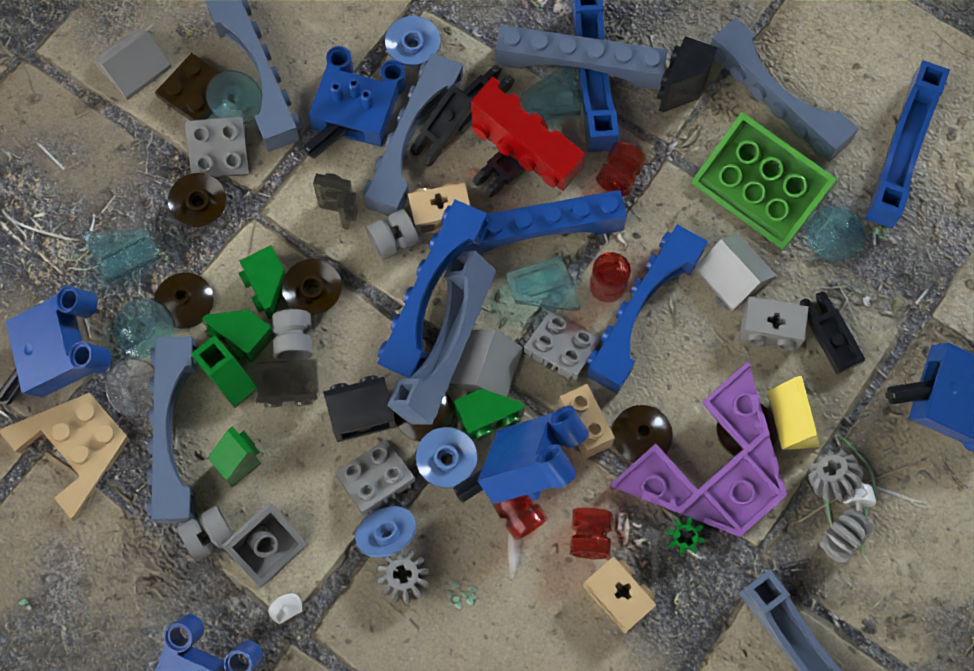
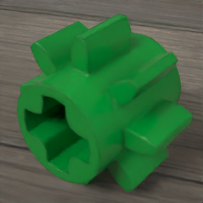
M689 516L686 523L682 524L675 518V529H666V533L673 535L674 539L668 543V546L673 547L677 544L680 547L679 554L681 556L684 554L685 549L689 548L696 554V543H705V540L702 537H698L697 533L702 530L703 526L697 525L692 527V517ZM682 528L687 531L693 530V534L690 536L691 542L688 544L685 541L678 542L677 540L681 536L679 530Z

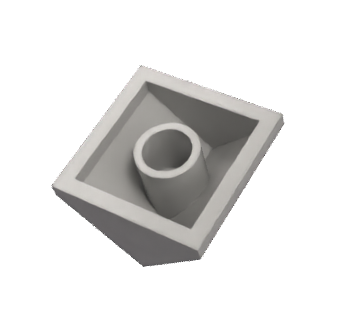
M138 28L93 59L95 65L127 100L172 68L150 34Z
M739 234L722 238L694 267L698 275L732 312L746 302L749 296L752 297L777 276Z
M496 329L472 330L449 386L470 393L482 388L507 397L524 348Z
M269 502L232 535L222 547L261 588L301 551L307 543L273 504Z

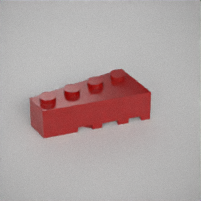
M492 76L471 100L472 129L474 133L482 140L488 139L495 144L502 154L506 156L511 155L517 159L525 170L529 172L534 171L540 175L543 181L550 187H557L564 192L583 169L585 153L558 130L550 132L546 122L536 112L533 114L526 112L519 104L521 99L513 93L507 96L498 88L501 83Z

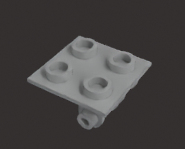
M243 116L185 121L191 174L205 173L213 177L249 174L245 141L247 133L246 126L243 124Z
M549 311L525 344L524 352L528 354V358H532L541 364L545 360L544 367H547L549 363L553 364L551 371L554 372L558 367L557 373L566 377L569 381L570 379L576 381L582 372L581 369L601 339Z
M386 439L335 472L363 516L367 513L371 515L372 511L382 505V501L387 504L386 498L391 496L395 499L394 493L398 495L407 488H412L411 484L415 482L413 474Z

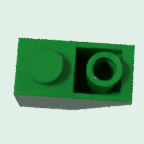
M270 245L239 260L243 271L238 273L245 288L252 287L256 295L252 296L251 299L258 313L264 311L268 320L276 313L283 294L282 283L286 275L274 249Z
M249 310L208 314L202 318L207 328L205 333L210 338L215 335L219 341L222 340L229 345L228 351L239 360L246 358L253 363L275 337L271 326Z
M215 335L191 353L196 364L234 408L258 390V387Z
M482 388L453 401L454 411L465 433L471 439L477 438L478 441L491 436L494 433L493 430L504 425L506 428L516 425L521 421L520 417L524 416L525 407L522 402Z
M233 426L225 432L208 456V459L231 487L261 465L256 457L260 451L256 448L255 443L244 430L238 433Z

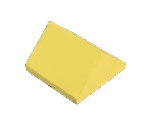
M802 376L795 377L767 391L782 450L820 447Z

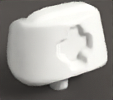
M862 483V488L853 489L855 492L854 497L846 495L842 503L845 506L856 505V511L859 513L863 512V507L875 506L876 498L874 491L868 484Z
M289 593L275 599L268 610L271 619L281 624L302 612V602L299 596Z

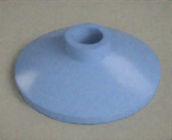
M406 16L396 20L388 28L385 35V47L393 60H397L406 66H419L423 62H428L431 53H438L440 34L436 26L428 19L419 16ZM411 44L418 45L416 47H409Z
M452 427L434 429L422 438L417 447V468L421 476L430 484L441 488H452L473 474L477 464L475 444L466 433ZM443 456H451L452 462L449 465L443 464L441 462Z
M389 506L378 509L365 517L359 524L355 535L356 544L362 553L370 557L380 558L393 555L404 549L411 542L416 532V521L412 513L402 507Z

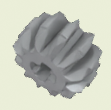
M829 449L828 456L822 457L817 455L818 463L810 464L811 473L808 475V480L811 486H813L815 494L819 497L824 496L825 500L829 503L835 497L842 503L844 496L854 497L855 492L853 489L862 488L861 478H863V471L861 466L858 465V461L853 455L847 456L846 452L842 449L836 455Z
M854 509L846 510L822 537L820 547L832 559H836L839 563L846 562L871 535L873 524L862 513H858Z
M412 550L408 552L406 558H403L402 551L396 553L398 558L396 560H393L391 556L384 557L389 566L378 565L377 567L380 573L385 574L376 578L377 584H387L382 588L381 594L386 596L393 591L391 596L393 603H397L400 594L403 595L405 604L410 603L408 595L410 593H413L417 599H420L422 595L417 586L426 589L429 586L426 580L420 579L430 575L429 569H420L424 565L425 560L421 557L413 562L415 553ZM405 570L407 575L412 574L411 578L407 577V583L401 584L399 579H395V575L399 576L398 571Z

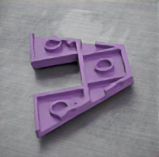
M747 361L701 403L742 448L736 456L707 482L697 489L660 447L655 444L615 479L610 486L687 517H692V519L738 537L745 534L787 496L770 440L766 419L761 408L759 394L753 380L750 363Z

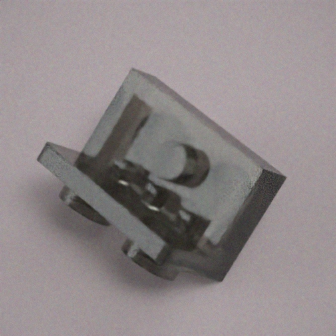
M316 173L313 186L319 208L339 212L342 228L348 230L350 222H355L359 207L358 204H355L356 192L352 190L351 180L342 179L333 173H326L325 175Z
M317 359L261 362L255 364L258 393L256 403H264V407L272 408L280 407L282 402L294 401V404L297 406L313 404V400L318 399L320 391Z

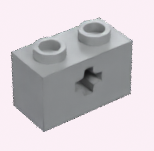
M749 296L743 307L739 339L747 340V343L755 346L775 345L778 349L784 351L799 349L805 340L808 306Z

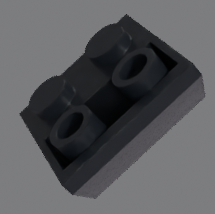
M686 36L681 47L675 45L670 58V65L663 74L660 83L661 87L657 95V99L661 100L659 111L666 112L700 98L717 47Z
M376 375L367 376L360 379L359 383L351 385L338 383L332 385L329 388L330 390L323 391L337 442L396 428L393 411L387 406L390 398L384 377L378 378Z

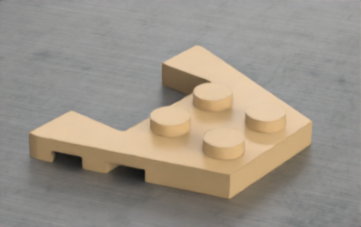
M90 393L0 430V434L18 454L45 434L76 471L79 478L54 497L56 502L73 521L79 517L82 512L81 508L96 491V486L104 473L110 470L129 441L127 435Z

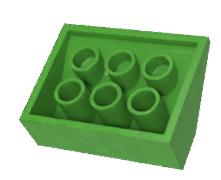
M741 112L690 183L784 250L839 180Z

